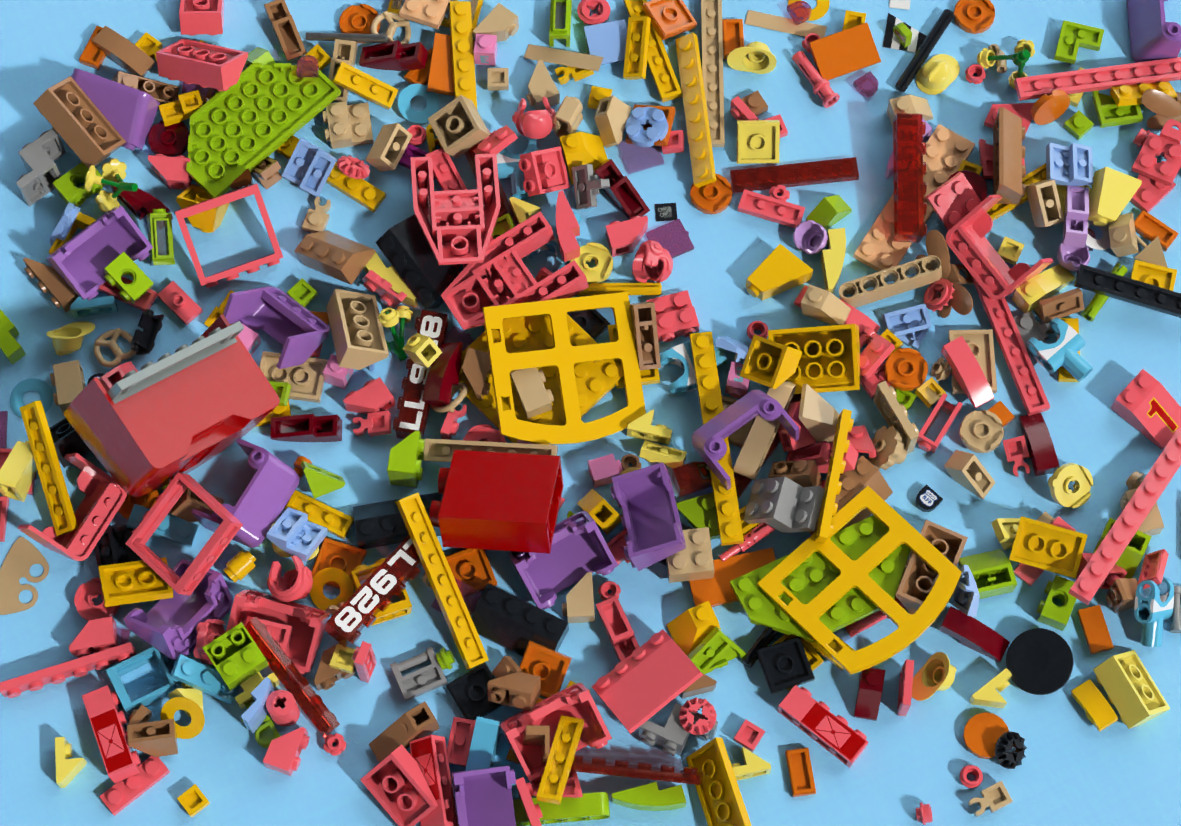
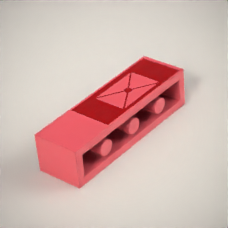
M106 685L82 695L110 779L117 783L140 773L138 764L141 763L137 751H133L132 747L128 745V734L124 725L128 722L123 710L119 711L118 704H121V701L116 691L112 692L109 686Z
M795 685L778 705L777 711L850 768L869 743L866 740V735L858 729L854 731L848 726L847 720L842 716H835L829 711L830 708L824 702H817L811 697L812 694L806 688H799Z
M428 735L410 741V755L417 762L438 804L433 811L420 821V825L458 826L445 737Z

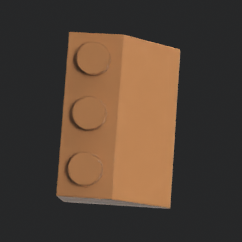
M328 230L306 234L294 250L305 266L352 285L376 252L373 248Z

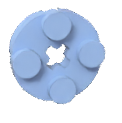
M654 107L635 108L627 119L625 126L628 137L632 143L639 147H651L659 139L662 141L667 135L669 128L664 112ZM646 124H650L652 126L648 127L647 130H644L643 126Z

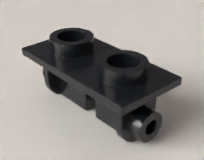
M150 309L142 312L137 326L144 330L143 332L139 329L135 330L130 342L132 345L131 349L137 352L136 355L149 354L154 348L155 338L162 328L163 314L154 316V312Z

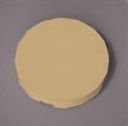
M975 410L967 414L962 420L959 435L962 443L969 450L975 453H988L1000 445L1004 437L1002 421L996 414L988 410Z

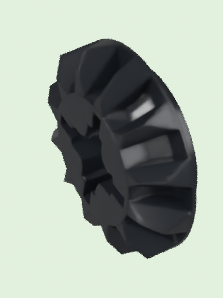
M1006 732L996 742L995 757L997 762L1004 768L1015 769L1016 766L1022 765L1021 760L1026 758L1024 750L1028 747L1024 745L1025 739L1019 733ZM1012 747L1016 748V750L1013 751L1012 754L1006 753V751H1009L1010 749H1012Z

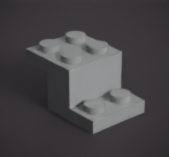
M53 128L43 132L38 139L26 144L18 152L28 173L22 175L16 182V185L29 207L55 189L53 182L61 177L54 161L64 155L66 150L59 134Z
M785 476L755 479L743 521L748 524L766 523L782 533L814 531L825 489L820 486L802 487Z
M675 703L665 727L648 720L639 727L641 742L651 747L657 745L663 748L662 751L668 755L675 756L677 754L681 756L690 736V733L684 730L679 721L682 705ZM698 712L691 713L694 716L693 724H695L696 721H698L699 719L705 718L702 716V714ZM716 721L714 727L708 733L695 736L704 741L714 739L718 721Z

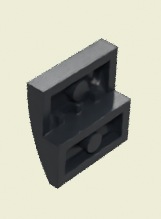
M126 524L118 528L108 527L94 548L97 566L142 560L125 544L133 534V528L127 527Z

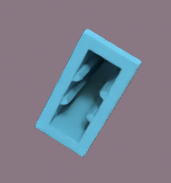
M477 716L465 771L493 767L501 736L500 721Z

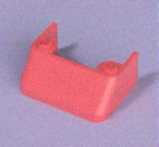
M989 195L946 234L947 245L986 294L995 300L1008 296L1053 262L1051 258L1039 260L1032 267L1026 263H1018L1010 269L986 239L985 235L993 227V220L987 211L1002 199L1001 195Z
M78 453L66 454L64 458L81 469L76 479V485L80 491L86 494L74 513L78 529L56 536L54 526L46 527L42 532L30 524L19 525L17 529L58 554L74 561H83L89 557L125 501L127 493L113 477Z

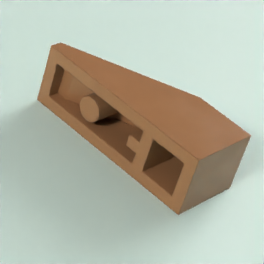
M655 303L630 304L639 369L661 368Z

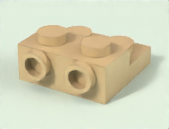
M347 101L330 103L326 110L322 111L324 123H328L329 129H325L326 142H331L332 149L374 143L368 102L347 105Z

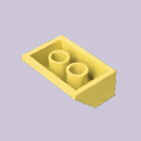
M1135 650L1113 655L1093 669L1098 683L1104 687L1109 701L1116 707L1121 721L1127 725L1128 729L1140 726L1170 710L1169 705Z

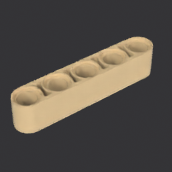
M930 255L845 282L839 287V297L841 300L857 308L934 283L942 277L941 260L937 256ZM909 274L915 275L914 277H907ZM888 281H894L892 284H887ZM870 287L874 288L873 290H870V291L866 290L867 288H870ZM848 294H853L852 297H845Z
M784 381L776 389L769 388L767 395L777 400L784 410L787 411L794 395L796 384ZM760 415L756 416L736 460L733 472L753 480L756 479L781 424L778 419L767 421L761 418Z

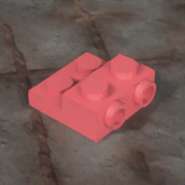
M561 146L520 155L519 168L523 171L525 177L523 187L528 192L529 197L570 188Z
M688 290L646 300V302L655 303L658 342H670L677 337H689L690 334L699 332L700 325Z

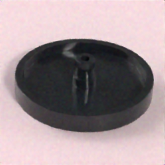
M1035 628L1021 633L1012 641L1007 651L1006 667L1012 674L1011 680L1020 689L1030 694L1048 695L1058 691L1068 682L1073 671L1074 659L1070 646L1059 634L1048 629Z

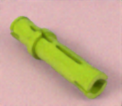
M1116 263L1110 273L1124 276L1128 270L1124 265L1119 268L1121 264ZM1096 293L1081 313L1083 318L1087 320L1090 317L1088 321H1094V318L1109 297Z

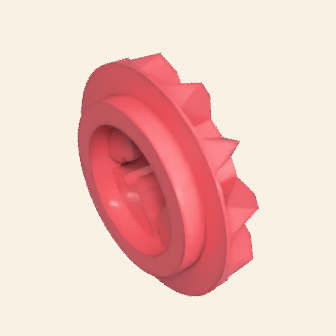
M582 0L577 9L578 17L583 21L584 25L586 23L590 25L601 24L608 21L610 5L606 0ZM598 8V15L594 13L590 16V9L595 10Z
M350 155L341 156L337 161L339 170L350 178L364 179L369 176V166L357 157L353 158Z
M944 278L931 283L924 294L923 300L926 307L935 312L936 310L942 311L944 305L948 306V301L953 299L951 294L955 291L952 287L953 284Z
M696 697L687 700L681 707L679 721L688 733L703 735L714 727L717 714L714 706L706 699ZM702 708V716L705 718L699 719L693 724L694 716L691 713H697Z

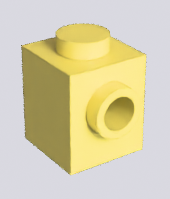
M418 333L411 336L407 344L402 348L415 364L426 368L442 353L430 337Z

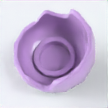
M813 220L801 222L795 228L793 240L795 246L802 252L812 255L824 249L828 241V235L822 225Z
M1062 240L1057 251V260L1065 269L1073 272L1078 271L1080 264L1087 266L1090 261L1089 248L1065 246Z

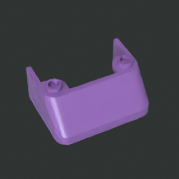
M272 286L230 293L223 313L230 324L240 321L253 331L262 329L284 347L277 364L279 369L304 364L328 337L330 327L281 289Z
M761 390L750 391L692 434L693 447L727 490L731 488L730 477L718 463V460L723 458L727 451L724 439L753 418L760 415L761 418L767 421L778 419L795 441L799 439V427L777 400Z
M238 438L236 442L248 456L249 465L257 471L235 506L229 504L222 505L243 524L232 540L253 548L259 546L264 541L267 532L272 524L276 522L299 485L300 478L294 469L266 449ZM194 508L192 510V514L206 529L213 532L216 531L223 521L215 512L210 516Z

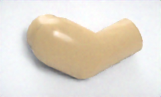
M991 44L988 47V50L994 51L995 56L1005 55L997 44ZM1007 60L995 61L997 72L1005 73L1007 71Z

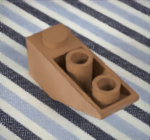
M118 71L112 81L148 93L160 105L178 100V86Z
M25 257L23 259L26 265L24 270L31 279L35 277L39 281L37 283L38 287L44 294L48 292L52 296L50 300L57 309L61 307L65 312H68L71 309L72 303L78 297L77 293L53 267Z
M424 701L404 713L370 742L369 746L380 763L401 744L406 749L410 747V741L428 736L440 728L435 716Z

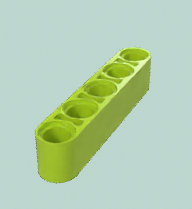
M606 792L583 793V797L580 798L562 797L560 805L537 801V797L532 798L534 805L539 804L543 815L542 818H539L541 824L600 820L610 817L609 796ZM513 799L516 826H529L530 823L521 799Z

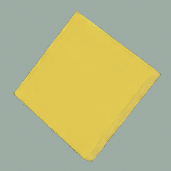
M737 121V164L779 163L780 121Z

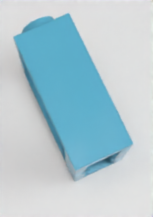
M154 647L106 670L128 715L136 708L139 709L141 705L146 707L168 696L170 692L177 689L175 683L179 681L170 677L172 670L169 671L166 663L169 662L168 657ZM157 659L168 684L132 702L121 676Z

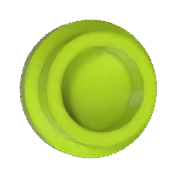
M444 647L441 648L440 652L436 653L439 665L443 670L447 668L450 670L453 668L452 663H455L454 656L450 650L446 651Z

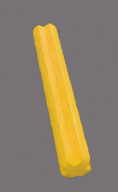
M658 282L588 283L589 287L577 295L593 296L628 292V296L661 295L662 285Z

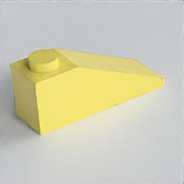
M1059 263L1032 277L1018 287L1014 292L1012 301L1024 314L1031 312L1035 307L1039 306V301L1052 297L1073 282L1075 277Z

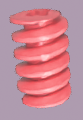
M276 690L268 696L266 708L273 722L280 726H290L298 721L300 710L292 693L286 690Z

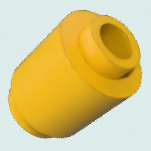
M240 550L225 564L226 567L223 571L236 583L238 580L241 581L256 567L254 564L256 558L248 550L245 553Z

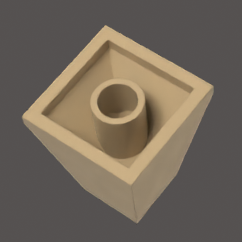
M803 384L798 418L817 443L823 441L833 442L839 413L808 384Z

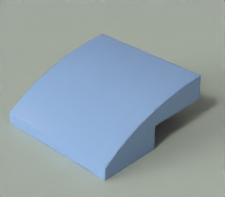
M624 19L583 27L589 55L603 57L601 65L625 60L627 28Z
M301 137L281 176L300 185L299 188L319 197L337 159Z
M1049 143L1046 146V180H1055V183L1058 185H1092V147L1072 143L1069 147Z
M288 507L267 532L266 537L283 551L307 562L327 536L328 528L308 521V514Z
M268 677L250 693L254 703L241 715L246 728L252 733L259 728L268 714L266 700L275 691Z

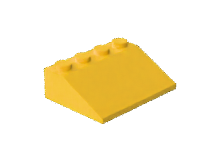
M844 324L768 330L769 340L802 351L795 373L786 380L796 384L794 394H802L803 384H808L817 393L860 390V340L858 325Z

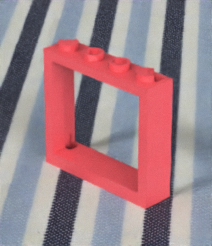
M257 183L174 211L201 286L206 285V288L213 287L219 284L218 280L220 279L233 280L239 277L238 273L247 271L248 274L260 270L259 266L267 263L268 267L280 263L279 259L284 258ZM254 194L274 253L205 277L184 218Z
M178 472L173 479H170L169 485L164 492L156 498V503L144 514L143 520L132 531L133 534L125 544L178 594L190 596L243 524L188 474ZM188 487L223 521L180 578L145 544Z

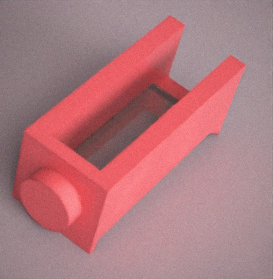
M945 393L939 399L918 435L916 443L919 448L926 452H936L963 405L961 402H958L957 406L946 401L947 394Z

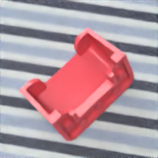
M246 589L236 594L226 632L241 622L245 627L247 616L292 626L284 661L289 662V666L296 673H309L314 664L330 614H325L323 610L293 601L282 602L272 595Z
M582 683L569 686L535 704L531 711L523 710L500 724L529 782L542 779L546 763H541V745H523V733L526 725L550 726V750L561 715L584 720V727L576 751L586 746L599 749L607 745L608 740L612 739L589 690Z

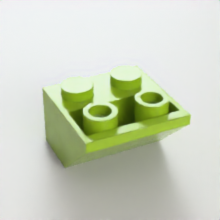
M414 431L390 449L387 468L390 485L417 488L418 480L422 481L423 468L421 465L422 460H424L425 439H421L420 431Z
M1109 518L1093 553H1095L1115 523V519ZM1139 530L1136 532L1116 562V565L1127 571L1124 578L1133 577L1152 536Z
M1002 549L959 559L960 571L963 565L969 566L979 591V599L1014 591L1017 585L1011 562Z
M242 622L203 647V650L230 691L269 666L266 658Z

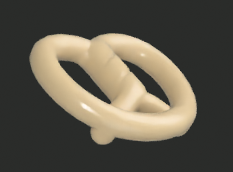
M384 11L373 20L371 34H379L377 26L380 21L386 19L389 23L386 31L388 36L387 42L395 41L393 36L396 29L404 26L405 36L400 43L402 45L409 43L411 38L410 22L401 18L399 14Z
M116 328L100 335L94 342V355L97 361L104 367L113 368L119 365L122 360L132 358L137 353L136 351L131 349L129 352L123 353L116 343L119 336L124 337L130 343L133 338L130 333ZM108 346L116 358L113 361L105 360L101 354L100 347Z
M463 382L452 386L451 399L457 390L461 389L459 395L450 404L445 406L430 405L432 410L439 413L454 412V408L467 395L468 386Z

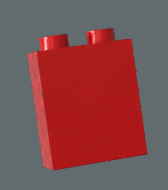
M454 450L450 468L441 467L439 470L438 492L443 494L442 501H432L429 514L433 528H440L443 547L550 554L564 487L561 458L554 455Z

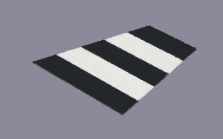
M888 13L883 47L916 53L927 36ZM900 22L904 23L912 32L911 45L906 48L898 41L893 31V27Z

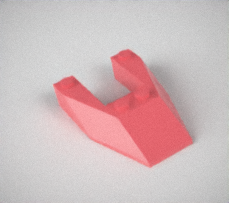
M496 154L475 155L476 189L434 191L432 157H410L414 214L438 264L483 263L501 209Z
M541 211L489 243L484 262L468 264L441 294L442 299L463 330L485 325L483 307L572 298L589 287L585 274L575 260L538 283L521 260L555 239L552 227Z

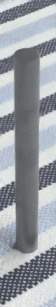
M306 32L307 41H335V39L386 43L388 41L387 34Z

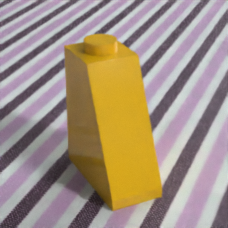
M779 244L747 278L745 288L752 297H758L763 301L809 282L812 279L813 269L783 245Z

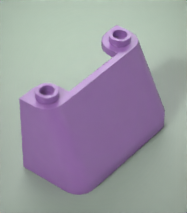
M1126 0L1131 57L1135 63L1177 58L1181 50V26L1175 22H1166L1164 1L1168 0Z
M74 68L71 77L124 138L126 143L122 147L134 151L135 148L142 150L160 103L148 93Z
M121 205L106 212L46 259L82 300L87 298L89 301L99 294L97 291L100 288L99 286L106 282L104 279L105 274L103 273L104 268L122 252H125L132 261L137 259L142 261L150 255L149 250L153 246Z
M587 511L578 512L556 524L550 554L510 551L508 554L537 608L547 609L553 606L557 598L556 593L581 580L587 572H595L604 576L611 573L618 566L598 526Z
M182 559L172 570L181 578L192 562ZM210 569L190 596L178 594L173 589V598L159 600L147 614L139 608L133 609L123 618L126 626L170 659L176 661L177 656L180 654L187 656L196 646V628L198 623L205 622L207 619L221 620L232 607V596L222 573Z
M509 765L452 772L458 826H516L511 791L512 784H516L514 769L510 770Z

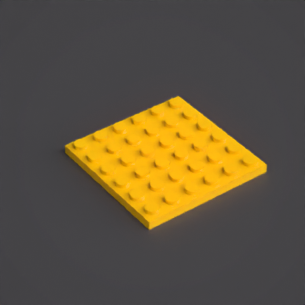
M566 314L570 344L572 346L598 344ZM548 315L502 320L505 346L508 353L554 348L551 322ZM485 330L462 352L459 382H463L468 386V392L465 397L500 430L492 375H490L488 381L491 383L487 396H483L482 401H479L462 371V365L468 348L489 353ZM492 330L493 343L500 342L499 330ZM615 359L574 364L581 418L613 389L618 381L623 379L622 366ZM555 366L537 368L538 370L542 369L546 382H543L545 389H550L554 398V401L551 402L552 410L527 419L510 374L515 416L517 419L538 424L564 426L565 417L559 376ZM501 397L503 411L510 410L508 397ZM507 437L512 443H517L518 441L517 439Z

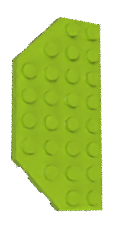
M252 63L241 73L237 84L229 87L227 91H219L190 116L188 158L191 159L190 162H187V173L212 198L225 194L231 189L230 184L246 169L249 168L251 172L342 94L341 90L313 63H304V65H291V63L262 65V63Z
M872 515L838 531L830 540L851 560H857L888 533L889 529ZM905 544L900 545L868 574L894 600L911 551ZM814 552L781 583L802 604H808L841 573L819 552ZM790 554L730 581V586L750 623L771 627L772 630L788 635L793 634L810 642L815 641L757 586V583ZM852 588L827 610L819 620L829 630L835 632L880 611V609L860 590ZM785 593L779 596L787 606L792 601Z

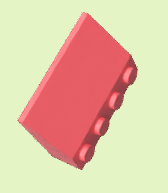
M662 629L660 632L652 635L650 640L641 647L636 648L624 661L619 662L608 674L600 677L591 687L631 734L697 681L703 674Z

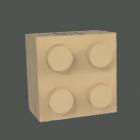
M462 95L428 118L445 153L455 158L460 157L490 136L472 100Z
M709 527L683 530L686 549L666 558L669 583L714 578Z

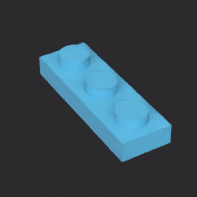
M134 504L127 527L137 528L143 520L144 514L150 509ZM167 515L153 535L191 548L199 525Z
M182 654L177 656L170 677L228 704L234 703V697H236L240 686L238 685L230 691L218 671Z

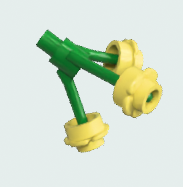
M1022 39L1017 42V46L1014 48L1015 54L995 56L993 50L983 48L977 55V62L983 68L988 69L995 64L996 60H1013V63L1019 69L1012 72L1008 81L1009 85L1015 89L1014 81L1016 78L1028 77L1023 72V68L1029 57L1035 54V45L1031 40L1026 41Z
M397 306L396 310L385 308L378 315L382 326L390 327L394 340L391 342L386 341L387 347L393 351L394 355L397 354L400 362L408 358L402 349L404 347L405 323L411 322V317L413 316V311L408 306ZM398 322L400 323L399 338L394 327Z

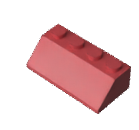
M184 38L156 52L159 76L166 77L169 80L183 81L185 84H197L202 88H214L217 91H227L229 87L237 84L248 58V52Z

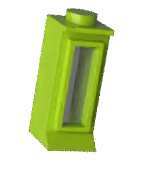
M551 0L549 47H554V39H566V47H570L572 0Z
M152 209L153 213L147 214L148 241L153 246L149 250L150 266L174 265L172 213H166V209Z

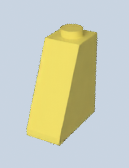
M1109 167L1095 171L1089 198L1088 220L1097 226H1106L1116 221L1141 186L1142 180Z
M17 441L0 469V492L3 497L25 502L37 471L29 441H25V443Z

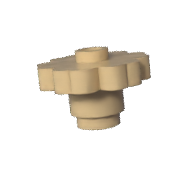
M883 426L881 429H878L875 432L874 438L871 439L876 449V457L869 458L868 455L867 460L878 470L880 468L887 470L894 464H901L907 456V450L904 448L903 442H901L903 434L893 426L889 428Z

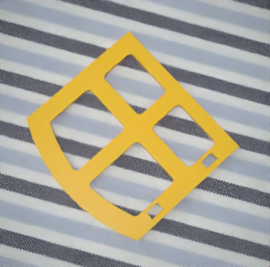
M628 292L482 308L500 435L537 444H576L615 434L626 429L629 423L646 414ZM601 308L613 309L617 333L616 342L572 346L570 344L566 318L567 312ZM548 315L550 317L554 342L553 349L508 353L506 351L502 326L503 319ZM492 330H499L500 342L493 343ZM619 359L622 366L627 406L606 417L584 423L581 420L574 364ZM555 366L559 376L565 417L564 426L538 424L517 419L515 416L510 371ZM501 397H508L510 410L503 411Z
M869 486L864 488L839 510L831 520V524L834 525L833 536L860 511L867 509L889 529V532L860 558L851 560L829 537L823 544L814 542L815 532L757 583V586L850 675L888 660L919 638L933 624L947 605L962 573ZM902 544L907 545L938 574L932 590L914 614H909L868 575ZM814 552H819L841 574L808 604H802L781 582ZM852 588L860 590L898 627L897 630L881 640L857 651L850 650L819 620L827 610ZM783 593L792 600L788 606L779 598ZM833 640L842 648L838 654L828 645Z

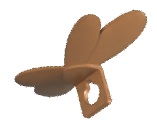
M1156 89L1146 90L1142 94L1141 101L1143 105L1156 113V115L1151 116L1147 120L1149 128L1163 129L1169 119L1181 122V92H1176V100Z
M930 230L926 235L928 256L934 255L941 260V278L949 280L955 290L951 294L953 299L948 301V306L944 305L942 311L937 310L939 316L942 318L948 317L952 308L961 315H967L973 308V299L967 289L961 284H973L970 273L964 265L950 264V254L944 236L938 230ZM920 254L916 257V259H920L926 256ZM960 270L965 273L967 279L959 274Z

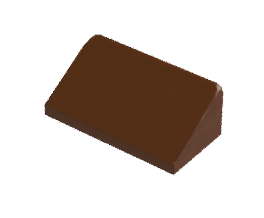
M246 169L230 184V188L233 191L253 185L250 169Z

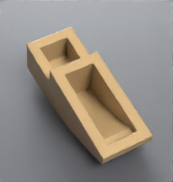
M335 39L333 58H331L329 79L333 81L341 62L355 67L358 48L356 41ZM335 84L342 94L334 101H347L350 91Z

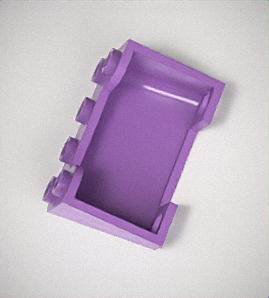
M663 462L612 477L613 486L610 487L613 499L617 500L619 508L623 510L620 518L623 527L627 528L628 532L625 535L627 546L624 547L626 559H630L633 568L636 567L640 571L686 549L671 479Z

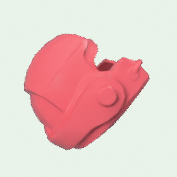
M542 97L546 110H533L525 113L526 100L521 98L517 111L512 115V121L515 122V126L521 135L530 139H542L549 135L554 128L553 117L556 112L550 107L546 97Z
M647 240L641 244L635 254L632 274L636 281L646 283L647 280H653L658 283L665 281L672 273L673 259L669 251L663 248L659 242Z
M295 555L291 558L296 569L285 572L283 577H281L282 566L279 561H273L271 564L267 585L271 594L282 602L305 598L312 589V572Z

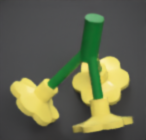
M116 158L102 165V177L96 175L94 165L90 166L86 175V191H91L93 184L102 185V183L115 186L118 189L115 193H107L105 190H101L95 197V201L99 204L102 212H108L112 208L120 206L117 196L122 191L136 192L138 190L136 183L123 181L126 177L125 170L127 166Z

